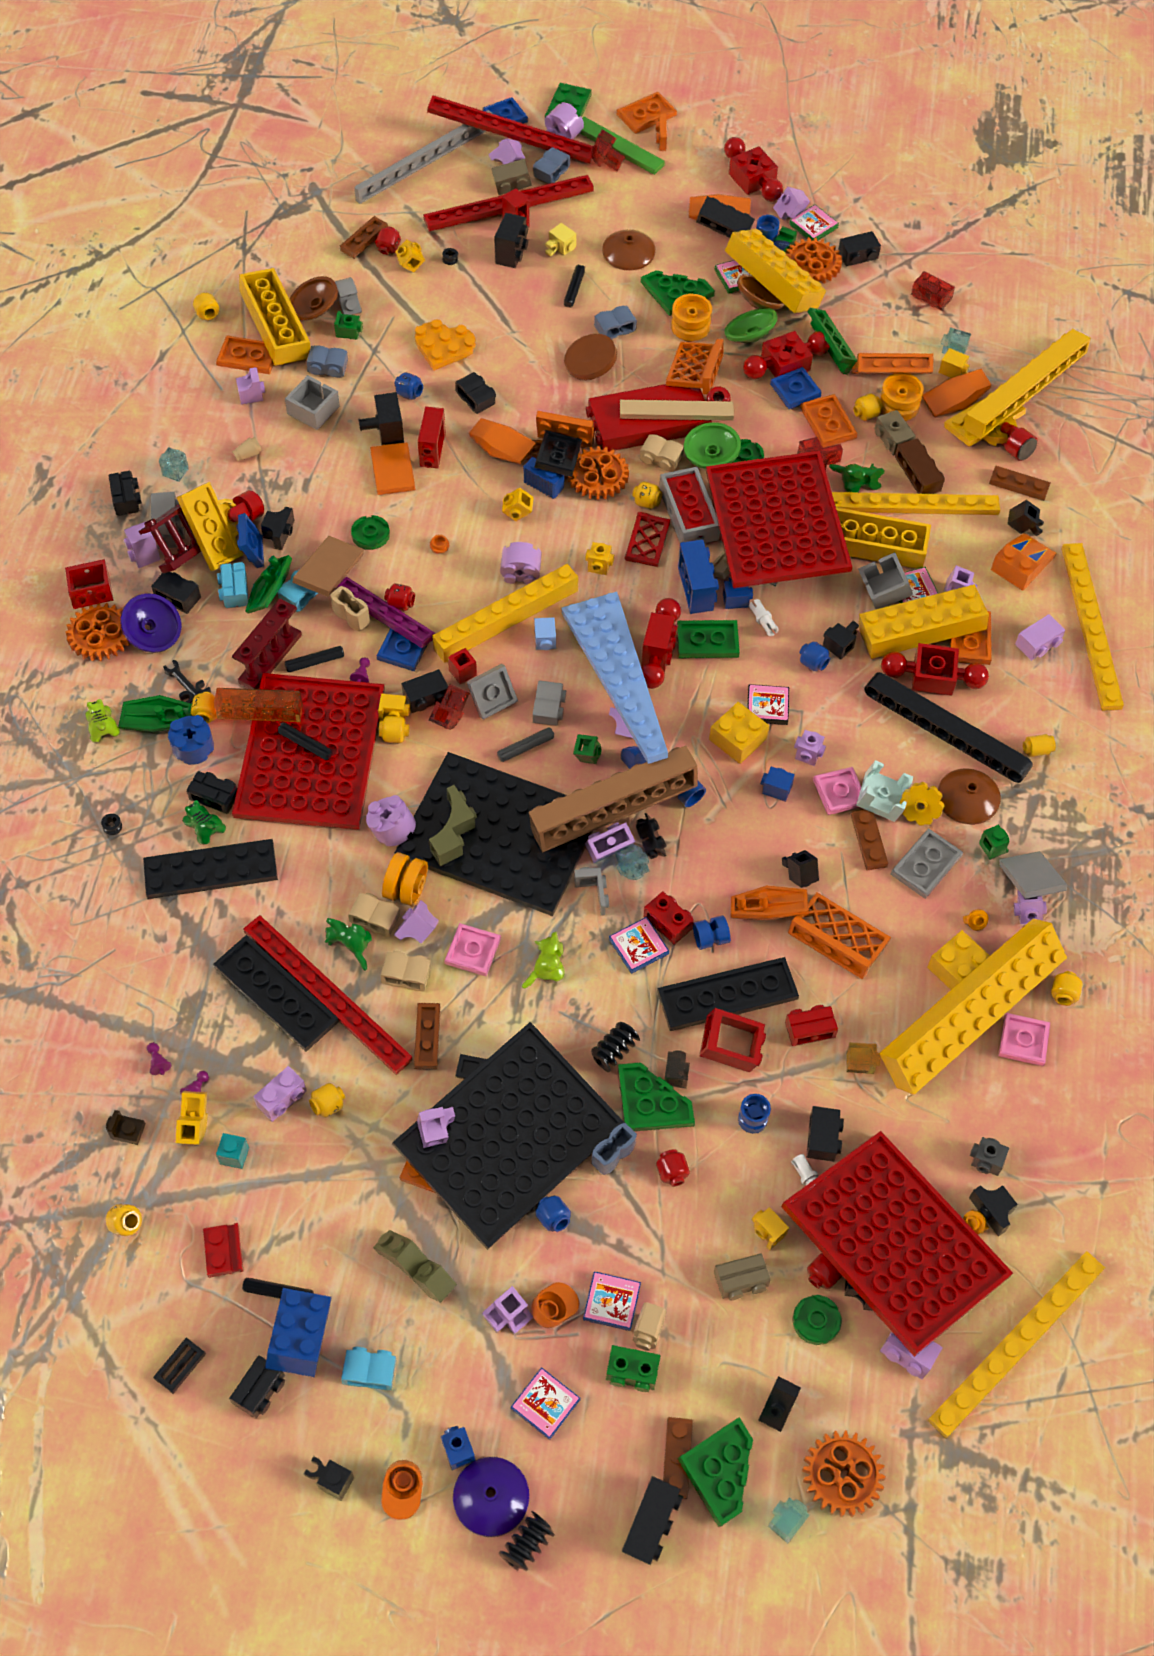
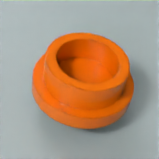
M435 535L430 541V548L435 553H444L449 549V540L444 535Z

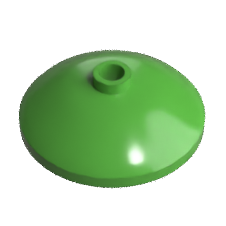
M762 308L743 313L728 323L724 330L725 336L728 340L738 343L756 342L773 329L778 320L777 313L773 309Z
M712 422L699 425L688 433L684 441V453L687 459L695 466L706 469V466L732 463L738 457L741 450V440L738 433L730 426L722 423Z

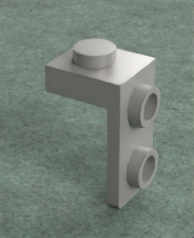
M583 867L575 870V888L597 886L600 914L605 915V909L609 907L608 894L604 895L603 888H607L606 876L601 875V868Z

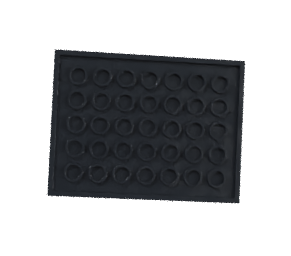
M448 752L414 815L416 821L414 832L409 833L408 839L398 845L394 853L399 852L408 855L410 862L415 858L427 861L429 870L553 916L586 848L585 843L589 840L588 836L592 835L593 831L542 853L532 833L528 812L537 806H544L558 797H565L567 795ZM455 785L458 791L464 793L467 806L474 809L477 818L475 819V828L460 835L464 842V846H462L463 855L440 866L430 851L429 839L438 834L449 820L452 808L447 798V788Z
M529 1022L432 1107L434 1109L453 1107L454 1121L446 1126L448 1133L446 1143L424 1148L416 1121L394 1140L392 1145L488 1250L533 1209L542 1198L546 1197L586 1160L601 1141L608 1139L615 1127L625 1122L540 1031Z

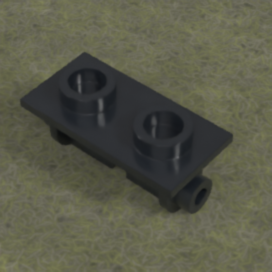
M644 813L646 819L637 820L636 829L641 840L649 838L642 842L646 856L654 859L660 852L667 856L664 850L667 847L666 843L657 831L660 829L657 820Z

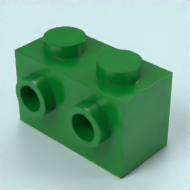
M612 1345L606 1380L610 1381L611 1385L617 1387H624L626 1384L635 1386L634 1389L641 1392H649V1389L654 1390L661 1355Z

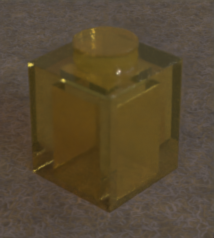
M849 1042L846 1051V1072L874 1074L876 1067L880 1066L881 1062L880 1052H877V1044Z

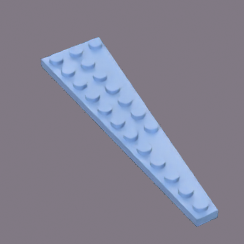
M608 593L562 607L563 617L647 763L668 758L666 744L618 593Z

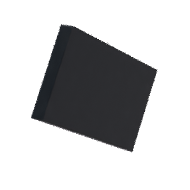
M545 430L534 468L572 477L582 439Z

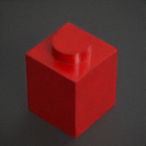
M466 648L448 656L449 671L459 684L477 676L476 661Z

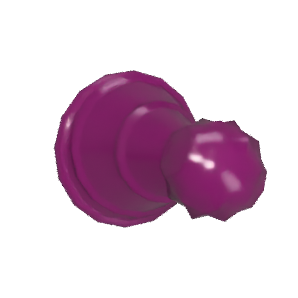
M364 657L359 660L360 667L350 675V681L369 683L366 668L369 667L370 660Z
M149 1043L146 1048L152 1056L150 1074L164 1075L165 1071L170 1070L172 1065L158 1053L159 1046L157 1043Z
M204 1070L199 1071L196 1081L180 1089L181 1096L183 1091L201 1092L203 1082L208 1081V1073Z

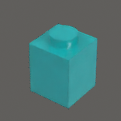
M226 1133L222 1134L216 1153L220 1165L243 1169L249 1150L246 1138Z

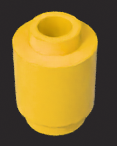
M1048 734L1028 736L1022 745L1024 753L1029 757L1049 755L1056 749L1054 737Z

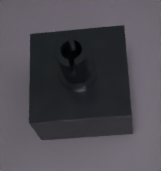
M397 392L374 395L376 415L371 418L358 419L360 431L377 428L381 445L404 443L403 424Z

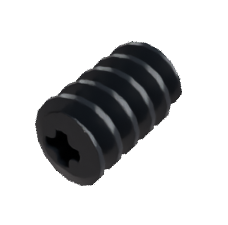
M618 1022L615 1026L616 1028H612L609 1034H606L603 1040L599 1041L597 1046L591 1050L595 1062L606 1072L611 1071L609 1063L613 1066L617 1065L615 1057L619 1060L623 1059L621 1051L626 1054L629 1053L626 1045L632 1048L635 1047L632 1039L640 1041L637 1032L624 1022Z
M533 1511L532 1515L535 1519L526 1517L525 1522L528 1527L520 1525L518 1529L521 1535H512L515 1544L510 1542L505 1544L508 1553L504 1551L499 1552V1555L517 1571L519 1568L525 1571L528 1570L525 1563L526 1560L534 1563L535 1559L531 1553L534 1551L541 1554L542 1551L538 1544L548 1545L545 1538L546 1534L552 1537L555 1536L551 1526Z

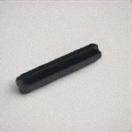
M578 264L575 267L564 299L566 307L574 305L585 273L584 265Z
M336 646L285 661V668L289 673L342 658L344 657V651L342 646Z
M283 722L278 727L279 734L322 759L329 760L332 756V749Z
M248 1277L244 1279L242 1286L244 1292L279 1299L281 1298L283 1288L314 1293L310 1289Z

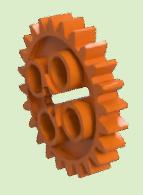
M809 237L807 241L801 239L800 243L795 241L794 245H790L789 249L786 250V256L797 262V265L802 270L807 271L814 280L821 281L826 284V279L832 281V277L836 278L842 266V255H839L840 251L835 250V245L830 247V242L825 244L824 239L820 242L817 241V238L814 241H811Z
M600 446L596 450L590 447L588 452L582 449V454H578L572 477L568 476V482H571V488L575 487L576 493L582 491V497L586 494H589V499L596 496L597 500H599L600 496L607 499L608 494L614 497V492L620 494V490L625 489V483H628V464L625 463V458H621L620 453L614 455V449L610 452L607 451V447L601 450Z
M106 603L104 607L97 604V607L94 608L91 605L88 610L82 607L83 613L75 612L76 618H70L71 624L66 625L68 630L65 631L71 650L75 651L77 656L82 654L83 659L89 656L91 661L95 657L102 661L103 656L110 660V654L117 657L118 650L124 652L123 645L129 646L130 644L121 628L120 619L123 609L117 610L115 604L109 608L108 603Z
M846 1430L842 1437H839L838 1432L834 1431L832 1439L827 1434H824V1443L817 1439L815 1441L817 1449L810 1447L808 1450L813 1457L805 1456L804 1461L809 1466L802 1468V1472L809 1474V1476L803 1479V1483L811 1484L806 1492H814L816 1494L812 1501L821 1500V1510L829 1506L830 1515L836 1509L839 1510L841 1518H843L847 1510L849 1515L854 1517L855 1509L860 1514L865 1512L864 1505L871 1509L873 1507L871 1499L878 1501L880 1498L876 1491H883L884 1486L878 1483V1481H884L886 1478L885 1475L879 1473V1471L884 1469L885 1465L877 1464L881 1455L872 1454L875 1446L872 1445L867 1448L865 1446L867 1438L859 1442L857 1441L858 1434L855 1433L851 1439L848 1437ZM834 1451H843L846 1460H837L834 1457ZM824 1460H829L832 1465L826 1464ZM855 1466H864L867 1470V1476H859L855 1471ZM843 1469H846L848 1473L843 1479L839 1475ZM828 1471L832 1475V1481H823L820 1477V1472ZM855 1482L861 1483L863 1488L858 1487ZM842 1487H850L854 1492V1497H845L842 1493Z

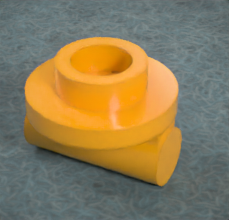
M975 909L969 915L963 916L964 923L968 924L975 931L985 928L989 920L988 914L982 909Z
M972 1209L964 1215L963 1219L977 1234L984 1233L989 1229L985 1217L979 1211Z

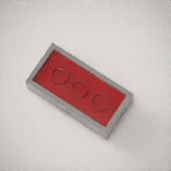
M698 467L660 474L659 488L679 542L703 539L704 543L719 540L720 530L716 512Z

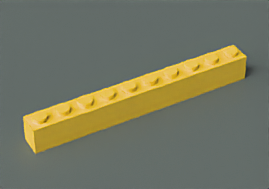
M1073 328L1066 334L1064 333L1059 340L1053 342L1049 348L1043 350L1036 358H1033L1028 365L1022 367L1018 373L1012 375L1008 381L1001 384L993 393H989L973 409L968 410L963 418V429L980 439L985 437L1084 356L1088 351L1091 338Z

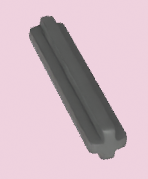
M548 727L498 750L497 756L501 762H504L553 739L554 732Z

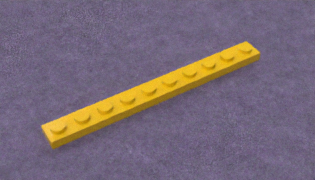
M832 492L837 508L865 513L999 515L1000 513L999 495Z
M1083 543L1063 544L1062 553L1101 710H1122L1124 703Z
M1086 1251L927 1421L947 1439L1101 1274L1105 1267Z

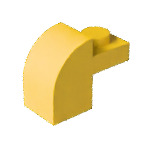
M182 1092L181 1116L176 1120V1143L199 1145L203 1141L208 1113H206L207 1092Z

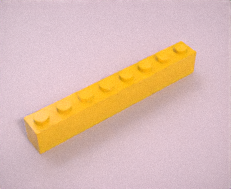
M565 564L432 635L435 652L446 663L448 656L463 648L470 650L578 591V575L568 564Z

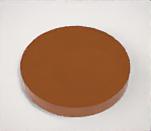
M589 334L579 338L570 345L565 353L564 363L572 377L579 380H592L604 375L613 367L617 359V349L613 340L608 336Z

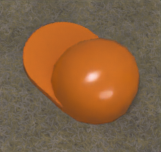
M556 1282L543 1289L534 1298L531 1305V1314L540 1326L549 1329L554 1328L578 1311L580 1305L579 1298L570 1286Z
M398 1460L392 1463L386 1470L381 1502L385 1513L394 1519H407L413 1516L419 1509L422 1492V1473L415 1463L408 1460Z

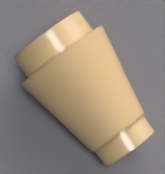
M249 437L232 452L237 461L259 455L262 448L255 437L252 439Z

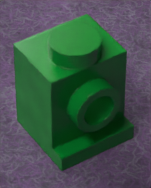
M338 311L334 323L336 337L357 340L359 332L363 330V321H360V316L342 314L341 311Z
M578 734L573 754L580 762L596 764L602 751L598 737Z
M998 824L983 831L979 844L989 860L1008 853L1009 849L1007 847L1010 841L1008 834Z

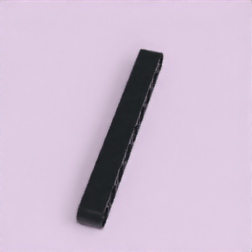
M881 672L875 673L864 687L867 696L1011 781L1016 783L1022 782L1033 767V763L1028 757Z

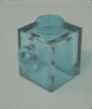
M950 327L948 334H944L941 345H944L942 353L946 354L950 348L965 354L971 334Z
M789 1497L785 1503L780 1501L771 1512L775 1517L768 1527L789 1544L810 1514L806 1512L808 1509L802 1502L797 1499L793 1501Z

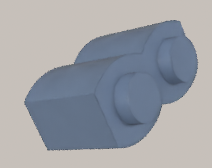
M550 148L541 159L534 163V177L548 184L555 183L560 175L564 174L569 168L570 155L556 148Z
M618 306L612 311L600 312L594 318V326L599 334L606 335L611 339L636 330L637 320L628 306Z
M319 345L311 346L306 362L307 372L314 375L326 374L331 377H344L348 363V353L341 348L329 349Z
M626 1123L618 1125L610 1133L609 1139L601 1141L594 1148L591 1164L602 1175L612 1172L618 1165L619 1159L627 1157L634 1150L637 1134Z

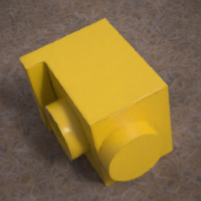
M381 694L378 709L379 720L383 721L386 716H398L404 719L406 716L409 717L410 704H407L406 696Z
M770 1207L764 1212L762 1210L758 1211L751 1219L754 1222L755 1233L762 1240L766 1239L768 1241L767 1248L769 1250L788 1234L789 1227Z

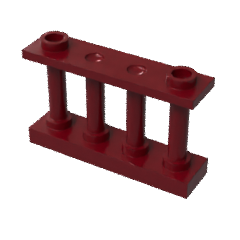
M177 504L157 519L153 518L145 522V527L139 530L140 535L151 532L163 553L165 562L159 566L162 574L176 570L201 552L180 504ZM175 515H178L191 538L190 545L184 544L171 518ZM162 524H165L178 547L176 555L171 553L158 530V527Z
M279 599L234 652L232 658L244 664L246 668L238 678L240 685L256 692L260 687L262 674H271L302 636L301 630L289 625V618L297 610L296 606Z

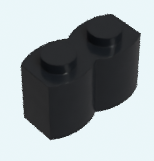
M472 372L455 382V391L476 414L495 405L496 393L492 387L485 384L482 376Z

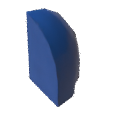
M629 746L621 751V760L629 769L636 764L647 762L638 746Z

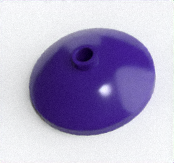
M156 594L135 596L125 605L121 613L120 622L124 636L134 647L149 653L165 651L172 647L180 636L182 628L180 615L175 606L162 596ZM145 625L150 626L151 630H147Z
M484 1457L470 1463L460 1473L454 1486L453 1504L457 1517L469 1531L483 1537H497L509 1533L520 1524L528 1509L529 1487L525 1476L512 1462L499 1457ZM487 1490H495V1496L488 1497L486 1495Z

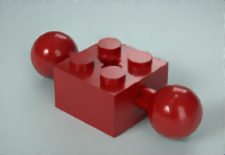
M729 138L724 145V152L730 159L729 175L747 195L761 190L765 200L769 202L779 200L784 189L782 183L777 180L778 166L760 146L746 151V145L741 138Z
M792 331L763 342L761 356L752 355L748 357L743 364V371L750 379L761 378L767 368L775 378L801 367L808 372L811 371L813 354L823 355L829 350L830 346L825 340L824 334L820 331L812 333L806 343L802 341L796 331Z
M665 598L659 601L655 613L651 612L645 634L641 669L649 689L657 688L663 683L666 666L671 665L672 650L675 649L678 626L674 624L681 615L679 603L672 598Z
M918 643L914 662L907 661L905 656L899 652L886 654L881 662L882 671L888 677L897 678L905 672L913 673L911 690L952 696L957 680H963L965 685L971 689H980L987 684L989 679L988 670L982 664L973 663L965 669L958 668L959 648Z

